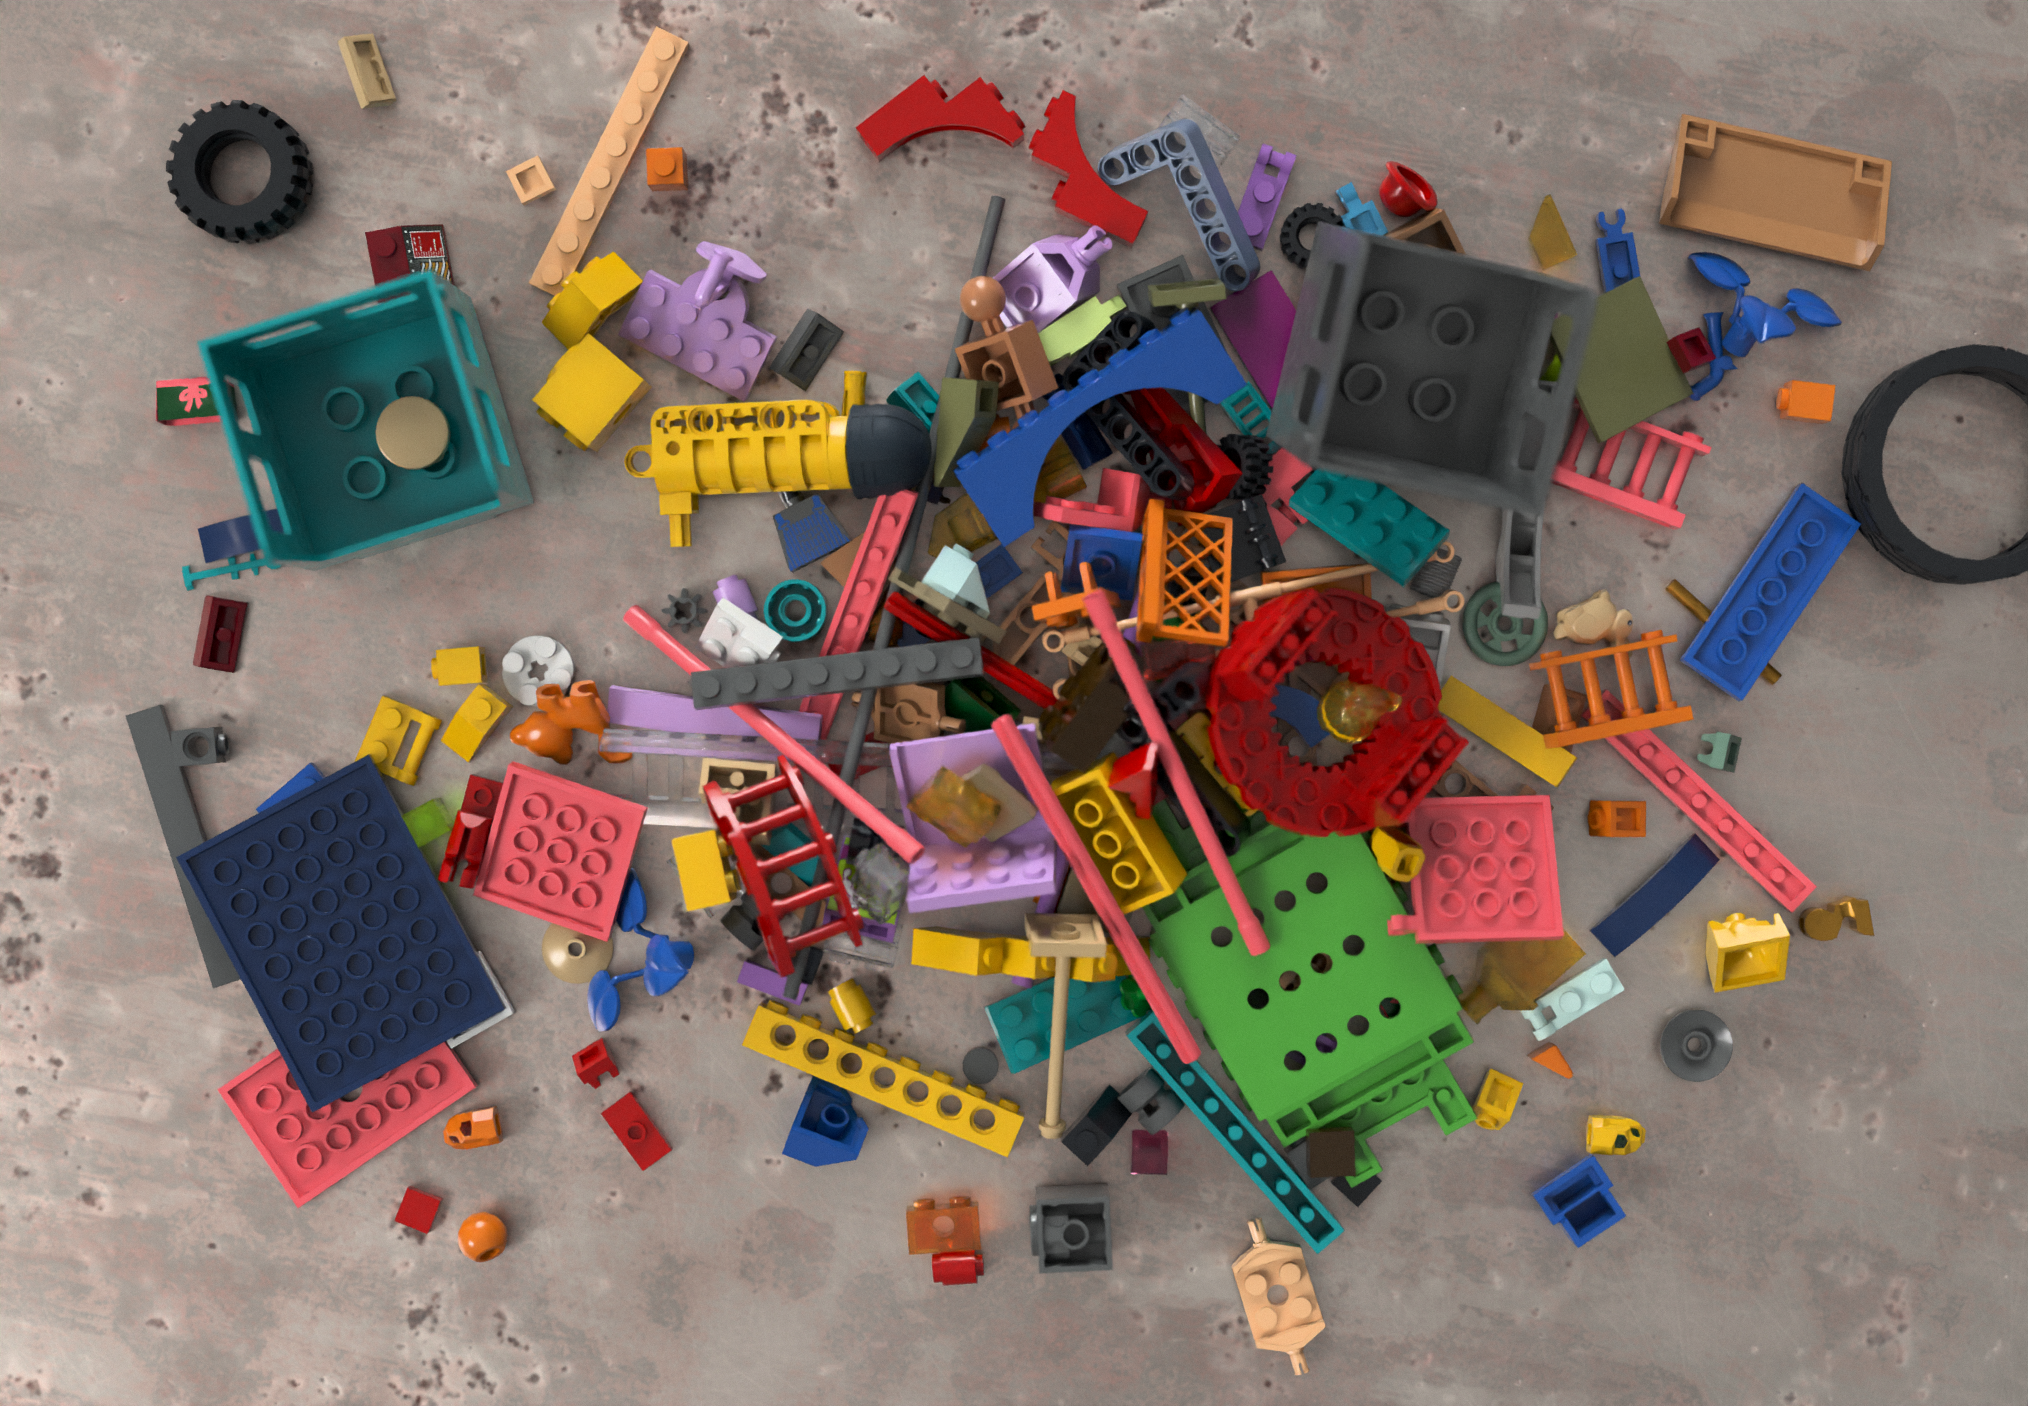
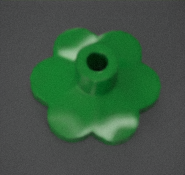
M1129 975L1127 979L1121 980L1119 988L1122 993V1007L1125 1010H1131L1133 1016L1137 1018L1143 1017L1152 1008L1134 976Z

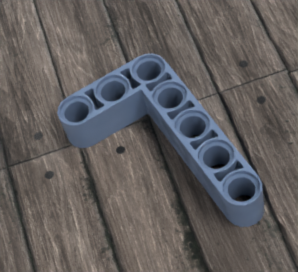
M1186 118L1179 119L1116 146L1100 159L1098 163L1099 176L1110 185L1122 184L1168 164L1216 273L1225 284V288L1231 291H1241L1257 277L1260 272L1259 259L1197 123ZM1175 132H1179L1185 137L1186 146L1176 141ZM1144 145L1153 149L1155 159L1146 155ZM1113 158L1122 162L1124 172L1119 171L1114 166ZM1190 165L1199 169L1201 179L1195 178L1191 174ZM1205 198L1213 201L1216 206V212L1210 211L1206 207ZM1220 231L1225 232L1230 237L1231 244H1226L1220 239ZM1234 264L1241 266L1245 270L1246 277H1242L1235 272Z

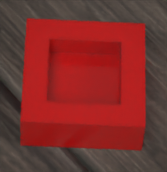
M409 1186L394 1221L428 1234L431 1231L443 1198Z

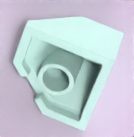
M956 543L953 549L945 545L925 575L922 583L979 616L988 619L991 613L978 564L971 560L974 553Z

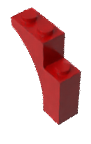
M923 75L856 127V131L880 162L890 153L914 139L944 131L980 133L995 138L1014 149L1025 140L1022 130L1026 126L1014 110L1009 113L1000 103L1004 98L991 81L986 85L982 78L979 77L945 103L944 99L948 96L941 85L935 79L929 82L925 75Z
M1062 90L1059 99L1052 97L1046 108L1044 116L1049 119L1044 130L1037 129L1028 147V149L1033 151L1031 161L1068 178L1067 182L1059 181L1051 200L1057 202L1055 205L1056 213L1088 228L1098 226L1106 232L1104 236L1132 249L1148 216V211L1118 195L1093 170L1081 148L1075 125L1076 96Z

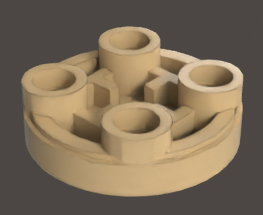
M407 396L393 401L383 410L377 422L376 439L380 451L391 463L405 469L420 470L438 463L443 459L450 443V425L444 411L435 403L422 397Z

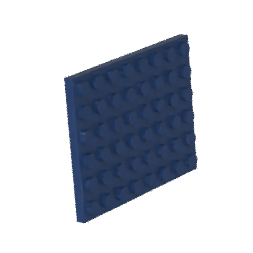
M367 755L176 857L312 1113L506 1009L503 1000L372 755Z

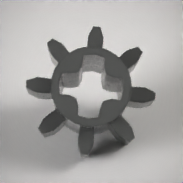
M686 588L682 589L681 597L679 598L669 594L668 599L672 602L670 608L662 609L663 613L670 614L672 617L668 627L672 628L677 623L682 624L681 630L683 633H688V625L690 624L701 628L702 623L698 618L700 614L708 613L707 609L700 608L698 605L702 595L697 594L690 599L688 598V590ZM680 603L685 605L692 604L689 610L692 614L690 619L686 617L678 618L681 612L678 608Z

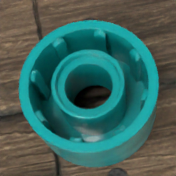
M798 579L786 580L776 585L768 594L764 604V617L768 627L783 636L784 640L804 642L817 636L824 628L828 618V604L823 593L811 583ZM793 601H801L806 607V614L799 621H792L787 616V607Z

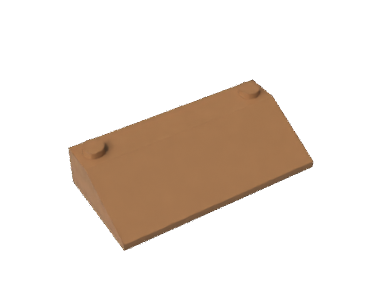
M1682 114L1663 192L1659 224L1870 271L1885 244L1892 161Z

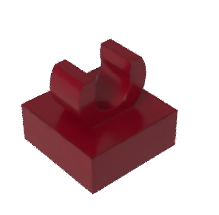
M1700 327L1679 334L1666 342L1683 374L1705 366L1716 359Z

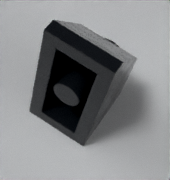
M1110 1084L1061 1137V1142L1086 1166H1089L1113 1140L1132 1115L1118 1100L1117 1097L1120 1093Z

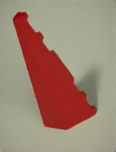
M1142 388L1124 392L1131 395L1137 412L1194 478L1195 485L1191 495L1185 500H1173L1176 510L1203 514L1224 500L1242 475L1240 469L1164 388ZM1153 449L1148 452L1151 461L1154 459ZM1175 474L1169 479V490L1173 489L1176 485L1177 478ZM1176 522L1178 526H1183L1182 523Z

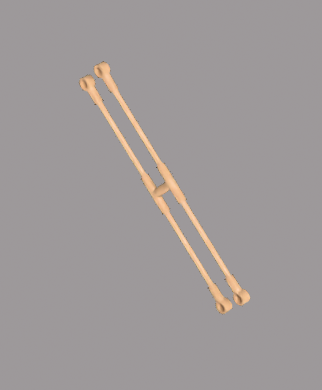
M1445 541L1442 545L1447 546V555L1439 558L1436 551L1427 562L1435 560L1441 563L1449 562L1455 554L1453 545ZM1365 564L1280 584L1276 582L1231 592L1229 608L1243 605L1246 621H1250L1254 616V610L1258 608L1257 601L1281 596L1284 592L1379 570L1371 564ZM1448 589L1439 597L1417 601L1415 605L1386 611V613L1391 617H1404L1417 613L1420 616L1442 610L1457 612L1464 606V597L1460 592ZM1452 594L1457 595V604L1449 607L1447 605L1448 597ZM1220 595L1215 596L1213 600H1208V602L1212 605L1220 599ZM1197 603L1182 606L1188 614L1203 611ZM1172 610L1163 616V620L1179 616ZM1137 617L1117 621L1119 630L1137 626ZM1088 626L1061 632L1050 629L1043 634L1042 644L1046 650L1058 652L1065 645L1090 640V637L1101 634L1095 627L1088 628ZM1050 635H1058L1060 638L1059 644L1055 647L1048 646L1047 638ZM1220 650L1147 666L1143 676L1178 669L1189 662L1204 663L1216 660ZM1065 678L1057 680L1053 685V693L1057 699L1060 697L1058 688L1067 680Z

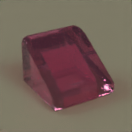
M1133 1130L1131 1174L1167 1175L1168 1132L1160 1130L1151 1136L1147 1130Z

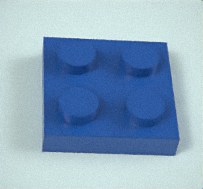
M1070 524L1061 591L1075 594L1084 592L1079 564L1087 562L1091 563L1098 588L1118 593L1119 599L1132 601L1142 544V533Z

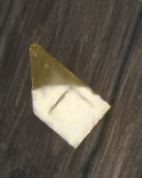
M1549 194L1543 198L1528 237L1542 271L1577 255L1552 196Z

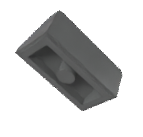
M807 309L770 365V369L806 391L844 331L817 312Z

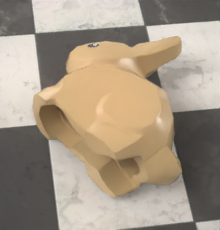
M1607 589L1596 591L1591 598L1565 607L1557 612L1558 625L1553 633L1556 640L1568 639L1575 644L1593 645L1605 638L1611 643V647L1630 643L1627 637L1633 627L1632 614L1628 609L1617 611ZM1628 651L1630 658L1633 654L1632 651Z

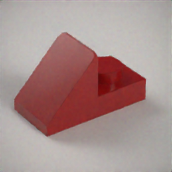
M1150 742L1117 759L1112 766L1107 786L1111 790L1131 792L1130 802H1136V818L1151 819L1157 796L1158 743Z

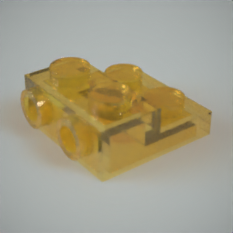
M943 765L911 797L906 806L919 819L928 822L943 832L951 841L959 843L964 848L971 842L976 844L992 828L1003 808Z

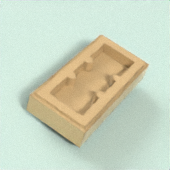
M374 34L344 36L341 38L338 44L361 109L389 106L397 100Z

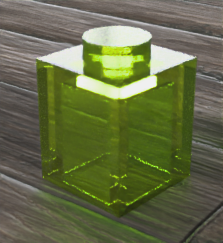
M441 798L431 799L402 815L418 848L427 846L451 833L454 821Z

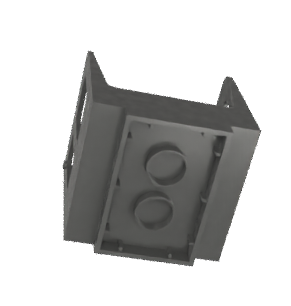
M1318 221L1266 436L1309 467L1542 517L1596 312L1597 292L1594 289L1539 271ZM1557 313L1572 317L1573 326L1555 393L1551 394L1540 389L1538 381L1554 318ZM1530 415L1546 423L1545 434L1533 475L1518 467V457Z

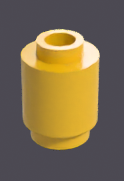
M852 978L828 991L832 999L829 1003L845 1031L852 1028L854 1034H857L873 1025L871 1017L875 1016L876 1012L861 984L857 985Z

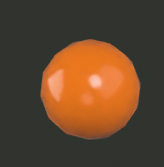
M480 1212L470 1215L463 1221L457 1240L460 1250L466 1257L475 1262H486L499 1256L505 1250L508 1233L506 1225L499 1217L487 1212Z

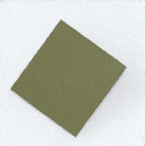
M1640 276L1597 296L1596 312L1575 389L1577 400L1597 443L1604 442L1693 394L1685 374H1683L1666 343L1669 341V338ZM1564 314L1554 319L1549 337L1561 365H1563L1573 326L1572 317Z

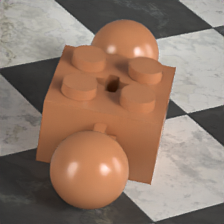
M977 276L970 279L963 286L960 293V305L967 317L973 321L981 322L985 335L955 348L966 379L999 382L997 411L1013 407L1017 417L1012 427L1013 430L1019 426L1017 421L1023 415L1035 410L1032 401L1057 389L1058 385L1033 320L1005 329L1000 317L1006 304V294L1002 285L994 278ZM1055 441L1054 444L1052 445V447H1051V449L1049 450V452L1053 449V447H1054L1056 441Z

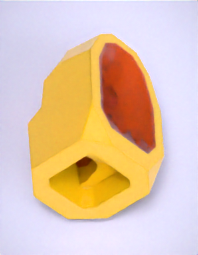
M1376 827L1371 836L1372 850L1376 858H1378L1377 863L1381 870L1394 880L1410 881L1418 875L1426 858L1422 846L1413 838L1394 827Z

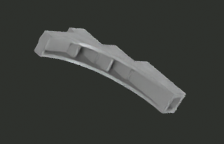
M1538 381L1540 389L1551 394L1555 393L1558 382ZM1530 415L1518 457V467L1531 475L1534 474L1546 429L1545 421L1533 415ZM1501 508L1503 527L1495 566L1496 581L1500 582L1502 615L1515 618L1539 619L1541 611L1540 565L1544 511L1542 517Z

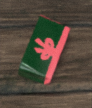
M208 377L156 381V421L166 426L221 422ZM226 381L237 417L234 384Z

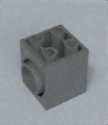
M1108 1184L1036 1187V1205L1029 1206L1031 1255L1039 1256V1273L1113 1270Z

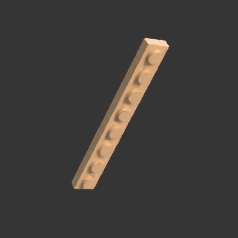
M656 26L529 281L530 285L555 296L564 290L561 284L565 278L572 272L578 271L690 46L687 41Z

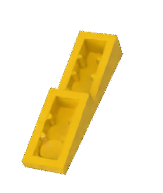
M1452 675L1442 688V699L1438 704L1439 711L1555 787H1559L1578 759L1562 747L1546 749L1542 734Z

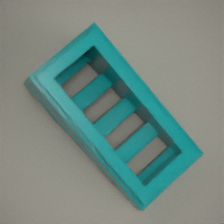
M1249 381L1247 385L1219 404L1242 435H1253L1250 430L1265 419L1268 423L1270 421L1271 410ZM1248 396L1252 402L1237 413L1233 407ZM1257 408L1260 414L1245 425L1242 418ZM1268 426L1255 436L1264 439ZM1271 441L1268 444L1270 449L1266 454L1275 453L1281 446Z

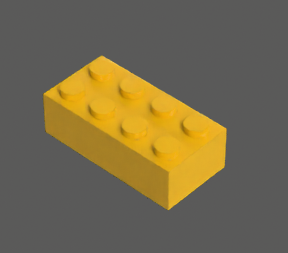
M1113 751L1096 759L1085 774L1075 769L1056 778L1050 786L1123 915L1175 893L1188 874L1154 817L1151 815L1150 820L1136 818V802H1130L1131 792L1108 788L1107 785L1113 763L1118 759Z

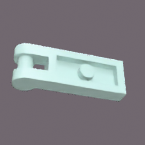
M1603 958L1520 1008V1012L1525 1019L1529 1018L1535 1028L1532 1032L1536 1039L1540 1041L1625 989L1607 959ZM1550 1006L1555 1016L1547 1021L1541 1011Z

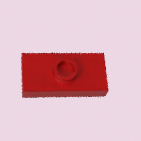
M631 1091L601 1113L642 1171L673 1149Z

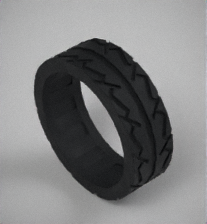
M1972 344L1938 351L1895 370L1868 394L1852 419L1843 447L1841 476L1844 493L1852 517L1861 523L1858 528L1860 533L1877 552L1879 551L1883 558L1905 573L1936 583L1960 585L2015 577L2028 571V532L2022 539L2002 553L1984 560L1957 558L1940 552L1917 538L1899 519L1888 498L1883 479V448L1887 431L1898 409L1916 389L1936 376L1951 374L1980 376L2003 385L2018 395L2028 405V355L2009 348L2006 350L2001 346Z

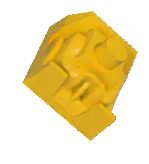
M1742 913L1731 914L1725 919L1724 923H1718L1713 920L1708 921L1705 954L1714 993L1785 980L1790 934L1779 913L1774 914L1773 925L1767 920L1757 921L1755 917L1746 919Z

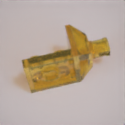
M1564 928V937L1561 940L1487 942L1477 951L1475 981L1479 985L1466 998L1460 1000L1462 1008L1476 1025L1490 1011L1497 1007L1503 1010H1534L1539 1006L1534 1000L1586 953Z

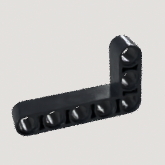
M1127 310L1119 313L1064 371L1062 380L1067 392L1080 385L1078 382L1079 378L1093 369H1097L1099 372L1110 365L1109 361L1106 363L1105 357L1111 348L1114 355L1122 349L1127 348L1130 351L1141 344L1139 338L1154 329V323L1149 318L1133 311ZM1137 322V332L1130 337V329ZM1121 393L1102 400L1085 411L1155 493L1177 501L1185 500L1191 495L1195 485L1192 474ZM1107 399H1110V407L1103 414V404ZM1129 424H1131L1132 432L1130 436L1125 439V429ZM1153 449L1154 459L1147 465V454ZM1175 474L1177 478L1176 485L1173 489L1169 490V479Z
M1189 662L1148 691L1201 803H1205L1211 808L1208 809L1202 804L1226 856L1230 857L1239 851L1250 834V822L1169 724L1173 719L1195 705L1210 685L1211 678L1207 668L1200 663ZM1184 681L1190 682L1195 689L1188 687ZM1158 699L1166 703L1168 707L1161 705ZM1133 701L1125 709L1128 715L1116 731L1118 737L1130 752L1152 742ZM1132 718H1134V719H1136L1137 721H1139L1140 724H1141V726L1138 725V724H1136V723L1133 721ZM1158 756L1157 784L1189 821ZM1226 831L1232 833L1234 837L1228 835Z

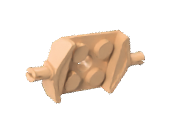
M1262 1217L1255 1218L1258 1229H1256L1254 1221L1251 1219L1247 1221L1254 1241L1252 1242L1253 1246L1242 1254L1231 1267L1256 1347L1287 1352V1354H1290L1294 1374L1302 1375L1299 1363H1301L1305 1374L1310 1369L1302 1350L1326 1326L1306 1267L1302 1249L1299 1244L1270 1241V1238H1267ZM1273 1285L1284 1286L1288 1293L1286 1299L1281 1303L1271 1302L1267 1297L1270 1287Z

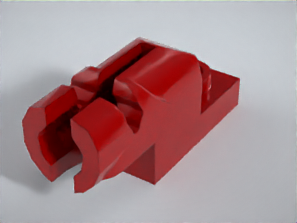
M470 774L462 807L457 810L453 829L448 840L445 857L438 877L439 881L449 883V881L454 882L460 862L465 861L468 862V866L463 870L459 887L474 889L503 782Z

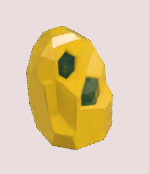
M1589 1115L1586 1132V1151L1590 1154L1627 1155L1636 1152L1645 1142L1646 1130L1639 1122L1629 1118Z

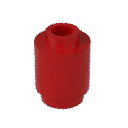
M975 1247L942 1249L941 1253L932 1254L934 1283L942 1282L943 1286L978 1283V1276H984L983 1254H976Z

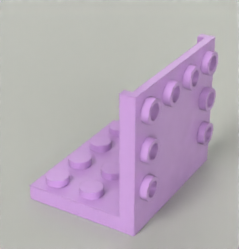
M1035 723L1017 726L1045 775ZM993 729L890 744L889 752L907 833L925 847V851L919 860L914 864H910L907 893L909 913L1056 893L1057 841L1039 809L1034 819L991 842L938 797L945 786L985 763L987 766L996 769L1006 782L1016 790L1023 792L1028 800L1036 806Z

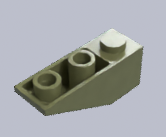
M942 377L939 395L940 412L937 427L936 461L934 463V486H961V482L953 472V469L958 467L956 462L962 456L971 451L978 453L996 419L999 382Z

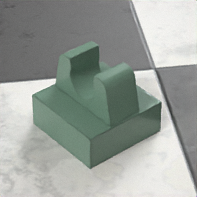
M1722 732L1703 734L1701 740L1712 743L1713 751L1709 755L1698 754L1697 759L1709 765V767L1734 773L1742 738Z

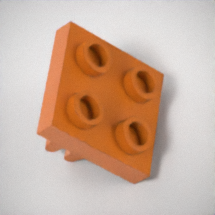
M1084 562L1079 564L1084 587L1083 593L1063 598L1057 573L1047 572L1045 573L1050 602L1032 606L1035 621L1046 623L1048 627L1056 626L1057 629H1065L1078 625V618L1090 617L1082 600L1086 595L1097 590H1103L1111 609L1121 607L1119 595L1116 592L1098 588L1091 563Z

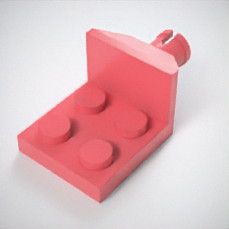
M1103 468L1097 503L1077 502L1046 496L1045 503L1033 501V516L1063 523L1133 532L1142 525L1143 516L1150 498L1164 500V508L1168 509L1172 507V499L1150 491V486L1139 474Z

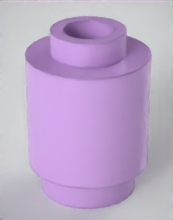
M732 575L716 582L718 589L712 592L717 604L722 598H725L758 620L755 613L758 611L746 579L738 580L737 575Z

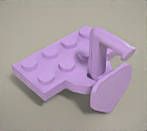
M703 241L698 244L696 252L711 261L708 268L701 269L687 277L682 285L653 270L647 271L618 335L745 402L761 373L777 336L746 320L749 310L748 293L739 277L750 282L761 283L765 280L767 274L746 254ZM725 292H728L726 297L721 298Z

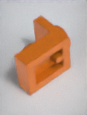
M1591 800L1588 813L1589 835L1599 837H1646V801Z

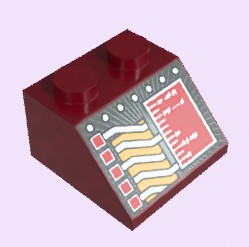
M443 224L396 226L365 232L375 286L430 269L455 286ZM407 292L379 300L378 304L412 293Z

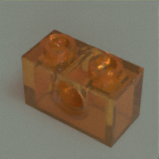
M956 1196L949 1198V1203L935 1204V1199H918L913 1201L914 1206H907L906 1220L909 1255L981 1250L979 1201H971L970 1196ZM939 1216H947L952 1219L954 1227L949 1232L943 1233L934 1227L933 1222Z

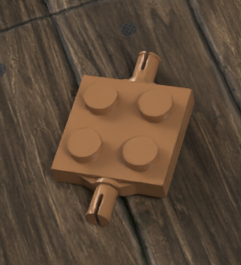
M934 682L880 688L877 690L871 713L874 721V739L890 744L943 737L944 731L963 734L966 722L965 720L946 715L944 709L945 685ZM856 691L851 699L853 701L851 703L852 706L858 707L862 693Z

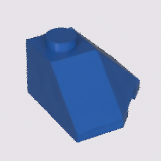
M812 1076L790 1129L782 1154L814 1167L857 1160L869 1128L863 1117L859 1118L851 1105L852 1098L848 1091L828 1081Z

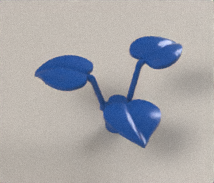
M1711 252L1692 253L1688 257V259L1694 261L1698 270L1711 283L1723 289L1735 290L1737 297L1733 314L1728 320L1732 326L1722 340L1723 347L1733 355L1746 357L1756 341L1761 344L1774 338L1791 336L1796 327L1786 314L1790 311H1796L1801 319L1817 326L1835 327L1840 326L1842 323L1834 310L1822 298L1808 290L1791 289L1786 295L1791 303H1787L1782 309L1770 307L1769 304L1757 297L1744 296L1745 289L1743 287L1748 286L1751 281L1742 267L1733 260ZM1741 309L1743 311L1742 317L1739 316Z
M634 868L630 869L616 921L623 932H630L634 929L635 933L651 939L646 949V967L615 976L610 979L606 970H600L593 976L588 988L587 1003L591 1020L598 1032L609 1031L618 1020L620 996L615 988L618 983L644 976L647 992L651 996H662L671 991L689 973L688 969L691 968L694 961V950L689 941H669L668 935H659L641 926V923L646 919L647 904L642 885Z

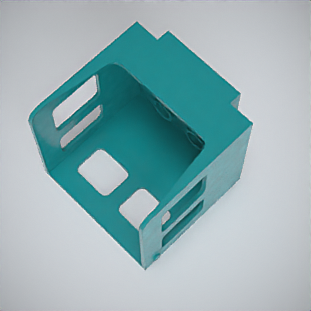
M432 269L197 342L258 542L269 563L317 571L356 558L364 559L496 518L498 514L534 504L472 299ZM407 292L412 293L361 310L345 312L347 310L360 307L372 302H376L385 298H389L398 294ZM310 322L315 323L264 340L250 342V340ZM226 381L239 387L253 433L241 429ZM407 396L422 397L435 403L444 411L450 425V443L443 459L430 467L420 470H409L391 463L380 451L376 439V426L383 410L393 401ZM250 460L262 463L266 471L284 533L273 531L269 524Z

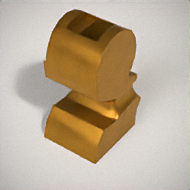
M1844 896L1838 901L1828 903L1827 910L1817 907L1805 909L1798 919L1800 931L1805 936L1815 940L1828 941L1836 939L1845 917L1849 919V928L1859 934L1874 936L1869 902L1864 899Z

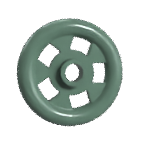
M1495 581L1481 587L1469 599L1462 618L1463 634L1470 649L1485 662L1497 666H1514L1527 661L1539 651L1548 632V615L1541 600L1539 619H1534L1532 635L1522 634L1523 618L1505 616L1510 619L1511 626L1508 630H1502L1498 622L1505 615H1502L1500 582ZM1492 599L1497 604V608L1493 609L1487 617L1480 609L1485 602ZM1487 625L1489 633L1493 636V639L1486 643L1482 641L1477 631L1478 628ZM1516 639L1517 650L1502 652L1501 641Z

